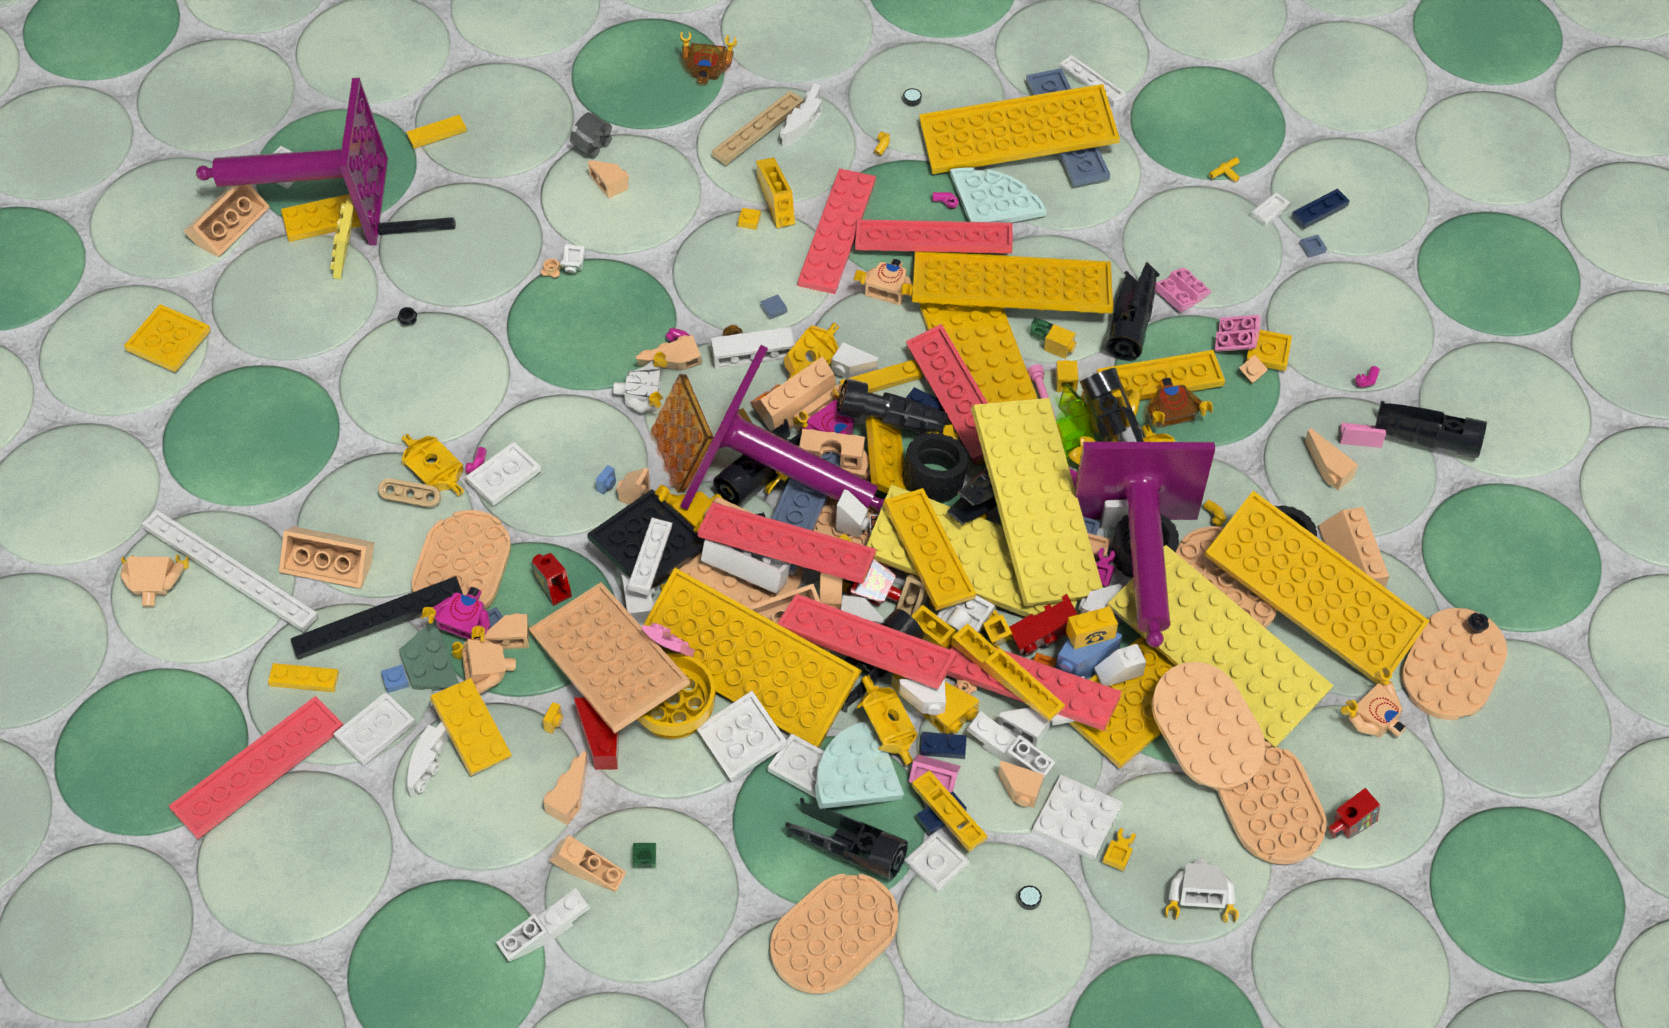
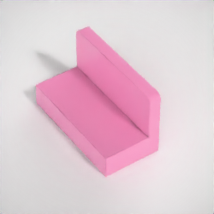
M1341 423L1340 444L1382 448L1386 430L1375 429V426Z
M917 755L913 761L909 783H912L930 770L951 793L954 791L961 766Z

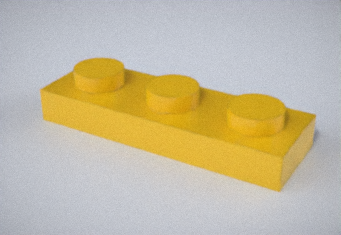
M273 663L268 684L270 687L335 692L339 670Z

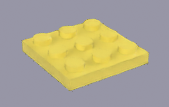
M347 196L346 203L341 205L340 215L343 216H340L338 219L337 233H335L332 257L334 258H332L330 269L334 270L333 278L340 280L353 221L354 204L351 196Z

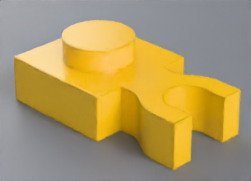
M1122 828L1118 831L1117 842L1111 840L1102 863L1124 871L1133 851V848L1129 846L1134 843L1136 834L1132 833L1130 838L1125 839L1122 836L1124 832Z

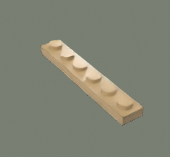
M792 91L787 92L713 149L712 156L724 165H727L784 121L788 114H792L794 107L800 108L804 100Z

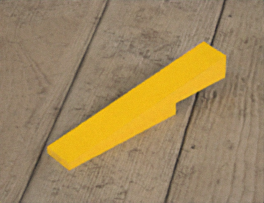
M968 623L952 636L951 645L1048 721H1051L1065 708L1064 703L1003 649H996Z

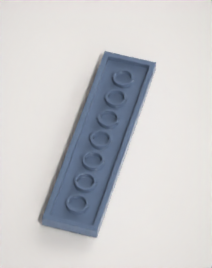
M1062 68L1026 76V81L1032 95L1071 89ZM1098 147L1059 153L1073 187L1110 179V172Z
M827 452L821 456V458L840 467V456L838 454ZM790 478L771 519L814 531L828 496ZM790 564L789 575L794 576L798 565Z

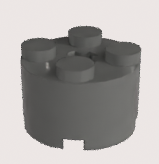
M587 112L577 121L575 126L578 128L575 132L572 131L570 135V142L587 155L596 158L600 148L608 146L612 140L610 136L612 125L595 113Z

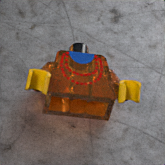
M690 31L688 39H684L683 32H681L680 38L683 42L682 61L687 70L692 71V77L697 78L700 84H707L709 79L717 80L720 74L731 67L734 54L732 50L737 46L736 37H734L732 43H729L730 37L729 35L726 36L727 49L726 46L691 43V46H689L692 38Z
M1164 378L1159 381L1161 389L1157 390L1155 396L1151 398L1147 410L1152 419L1151 424L1155 425L1157 422V427L1163 428L1195 421L1199 411L1201 416H1205L1206 411L1213 413V405L1210 401L1200 400L1190 390H1187L1185 385L1173 386L1171 378Z

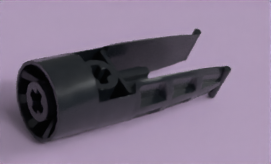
M1148 262L1145 263L1139 281L1128 271L1124 272L1126 276L1115 304L1113 320L1105 344L1108 353L1120 360L1130 361L1137 359L1143 350L1146 330L1153 309L1157 277L1160 276Z
M1116 368L1104 370L1080 381L1104 442H1112L1103 418L1108 417L1115 435L1126 431L1119 413L1122 410L1126 414L1136 441L1144 442ZM1121 391L1127 407L1119 408V400L1113 396L1114 392ZM1108 398L1111 401L1114 400V403L1112 404V409L1104 407V404L1107 403L1106 399ZM1096 399H1100L1099 406L1102 411L1106 412L1100 415L1099 418L1092 403Z
M846 378L843 382L836 412L839 416L859 420L862 413L876 416L885 424L942 434L948 413H944L936 408L895 394L884 392L883 396L870 393L868 392L867 383Z
M1381 401L1375 429L1386 430V436L1433 449H1436V447L1456 451L1460 455L1479 458L1487 421L1469 417L1463 419L1445 415L1441 411Z
M784 419V423L771 431V433L785 440L788 439L791 435L788 419ZM802 432L790 439L789 442L800 446ZM741 455L713 479V486L716 493L724 500L740 507L778 474L775 470L745 455Z
M987 469L957 492L962 498L947 513L964 526L965 522L971 521L997 507Z
M895 609L881 623V625L916 638H924V632L920 625L904 610ZM849 656L844 660L853 666L860 662L863 669L870 672L868 675H870L874 685L889 672ZM862 681L848 695L843 705L844 713H847L848 707L866 693L867 690Z
M800 798L802 813L838 830H836L834 838H830L807 828L786 822L788 838L794 836L808 845L823 850L827 854L834 855L845 862L886 879L893 880L896 877L906 857L908 849L907 840L862 821L849 818L844 814L824 808L819 809V806L805 803L804 798Z

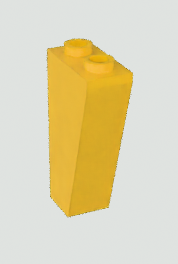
M774 157L757 160V177L776 228L794 225L795 215L792 190Z
M894 673L891 686L899 693L900 679L908 678ZM945 682V713L930 715L928 713L922 714L919 710L917 711L939 732L955 734L966 721H971L978 715L979 700Z

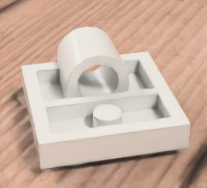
M976 595L975 599L941 609L937 616L955 629L956 633L967 623L979 633L983 628V623L987 622L995 610V605Z

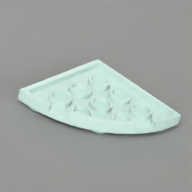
M971 167L950 169V176L969 222L1012 223L1046 216V209L1039 197L1026 189L1025 184L1009 175L990 169L987 172L978 171Z
M870 720L846 728L825 749L816 770L817 782L815 784V791L819 809L895 801L903 798L904 793L889 753L878 749L883 744Z

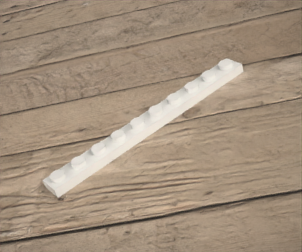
M156 510L142 523L146 531L302 632H305L318 618L317 612L160 511Z

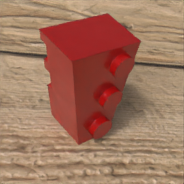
M1068 594L1063 595V601L1053 607L1051 604L1044 606L1045 611L1036 615L1030 614L1009 627L1021 655H1031L1040 646L1045 644L1050 646L1058 641L1057 638L1064 635L1068 637L1066 633L1068 617L1078 615Z
M584 697L574 698L576 714L579 718L595 770L618 769L619 731L614 733Z

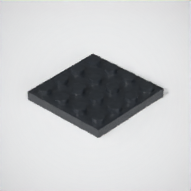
M653 489L597 526L587 535V538L625 575L631 578L651 518L671 522L672 529L652 587L668 577L674 568L679 569L703 551L705 538L698 537V532L693 531L694 527L665 500L661 502Z

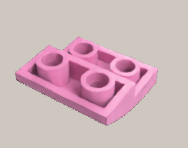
M1184 267L1172 271L1169 278L1156 282V291L1179 312L1196 305L1211 292L1203 282L1199 281Z
M1249 315L1220 318L1219 332H1216L1215 351L1255 349L1260 332V316Z
M651 623V626L643 625L642 630L660 645L679 654L693 657L695 650L688 647V642H684L682 639L671 634V629L655 623Z

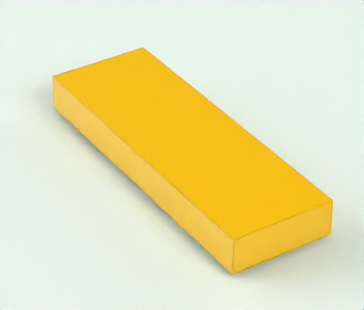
M459 114L407 131L406 134L413 149L467 132V129Z

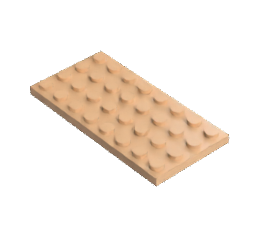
M602 582L528 628L535 640L614 733L690 684L688 677L660 646L642 630V626Z

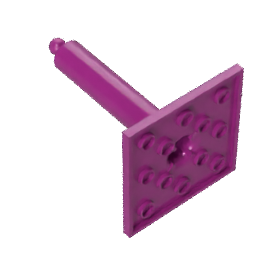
M352 78L342 149L215 157L212 168L202 165L196 170V176L199 180L206 181L213 177L218 187L344 178L369 246L377 245L378 224L381 218L388 156L360 78Z
M760 345L680 506L688 510L716 452L722 447H729L838 502L844 489L848 490L866 508L871 506L880 513L885 499H879L874 496L877 485L741 417L739 414L740 404L768 350L767 347Z
M1083 442L1075 487V498H1078L1082 516L1094 520H1101L1106 500H1127L1137 626L1140 631L1148 633L1146 640L1151 647H1159L1164 642V636L1161 632L1168 629L1171 625L1161 513L1170 520H1198L1215 453V442Z

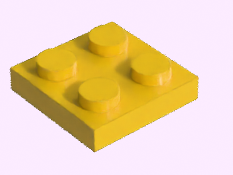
M1260 330L1257 346L1255 349H1248L1246 362L1255 355L1266 368L1286 371L1292 336Z

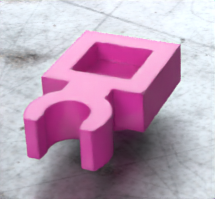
M1100 548L1098 552L1100 561L1096 562L1102 586L1109 587L1115 569L1114 566L1109 564L1114 561L1116 555L1114 551H1111L1110 556L1106 558L1103 556L1104 548Z

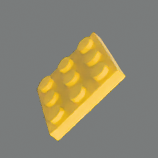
M159 304L124 344V347L130 353L176 372L211 329L209 325Z

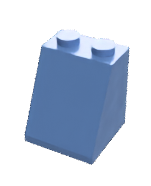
M1116 632L1114 639L1073 649L1068 638L1058 654L1056 669L1079 677L1084 676L1085 679H1088L1096 674L1094 667L1120 648L1122 635Z

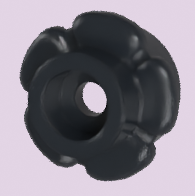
M404 307L399 311L397 318L402 325H411L417 321V313L411 307Z
M1472 613L1467 620L1469 629L1474 633H1482L1489 627L1488 618L1484 614Z

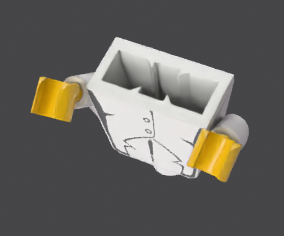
M659 351L654 355L653 360L644 367L627 372L626 383L614 382V394L625 395V405L639 413L647 410L658 412V408L661 406L659 400L663 399V396L660 394L661 373L659 366L665 367L667 365L666 355Z
M1199 858L1194 863L1186 864L1185 871L1179 872L1172 880L1169 894L1171 903L1166 907V918H1168L1170 910L1177 912L1176 920L1179 918L1180 908L1177 904L1180 902V905L1214 908H1225V905H1227V910L1222 916L1225 923L1228 922V913L1233 915L1234 923L1238 919L1239 912L1234 908V904H1236L1234 884L1225 874H1222L1218 865L1207 864L1205 859Z

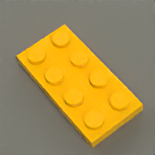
M350 194L282 208L281 211L289 242L337 232L338 219L340 216H343L340 215L341 205L346 203L347 196H350ZM355 207L352 228L362 226Z
M871 415L866 418L871 483L877 485V489L886 494L891 485L907 490V486L902 478L904 455L901 430L890 424L882 423L880 419Z
M471 678L430 696V700L470 776L511 758L512 754Z

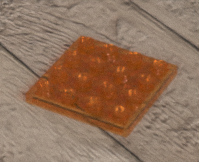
M679 374L651 428V432L657 442L658 450L662 454L665 467L669 471L671 481L677 493H685L714 437L687 374Z

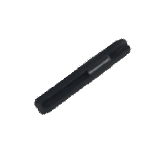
M454 217L378 224L379 234L456 228Z

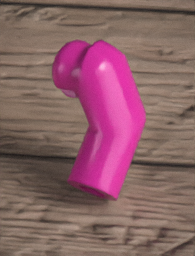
M933 192V202H943L949 208H956L959 201L951 192Z
M673 327L666 333V338L673 342L676 338L690 335L684 330Z
M1372 366L1367 376L1365 374L1361 376L1358 374L1355 377L1356 385L1361 388L1374 385L1380 369Z
M484 447L477 448L474 462L466 464L467 474H470L484 463L487 450Z

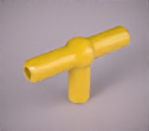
M1234 157L1226 163H1221L1218 168L1209 173L1210 178L1214 179L1225 173L1231 180L1237 182L1240 176L1231 168L1239 164V159Z

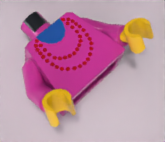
M833 388L832 396L839 398L836 388ZM836 400L810 418H808V414L805 411H801L799 416L802 420L798 416H795L793 419L795 425L802 426L801 429H813L847 435L853 434L854 419L837 415L838 402Z
M470 587L466 596L454 593L452 597L446 598L434 607H425L421 615V619L428 617V623L430 624L436 618V624L439 629L465 639L474 640L481 637L480 641L484 642L485 634L490 628L489 614L485 610L484 603L478 601L482 592L475 587Z

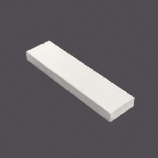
M1070 55L1059 64L1058 69L1062 68L1065 74L1084 87L1104 84L1111 106L1114 107L1126 98V92L1074 56Z
M651 518L628 584V590L649 595L672 529L671 522Z

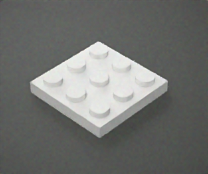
M753 691L708 719L697 729L732 782L789 745Z
M1060 775L1033 826L1032 833L1095 861L1122 808L1123 802L1064 775Z

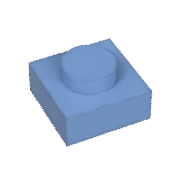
M607 465L595 479L597 492L604 495L608 489L614 487L616 483L615 468Z
M403 665L381 671L387 693L409 687Z

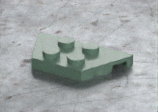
M435 620L432 624L426 625L399 649L413 689L441 691V688L446 689L459 683Z

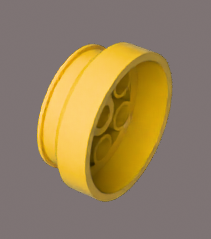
M670 653L667 655L688 677L690 684L637 720L650 732L659 737L678 739L695 733L711 716L716 701L715 683L709 669L702 662L688 655ZM698 706L699 708L693 709L691 707Z

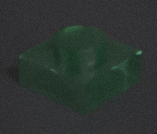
M1035 317L1031 323L1030 335L1045 341V337L1053 324Z
M633 843V868H656V843Z

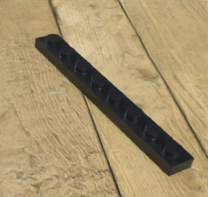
M457 576L290 638L297 659L300 660L422 614L425 607H434L446 598L452 597L454 593L463 594Z

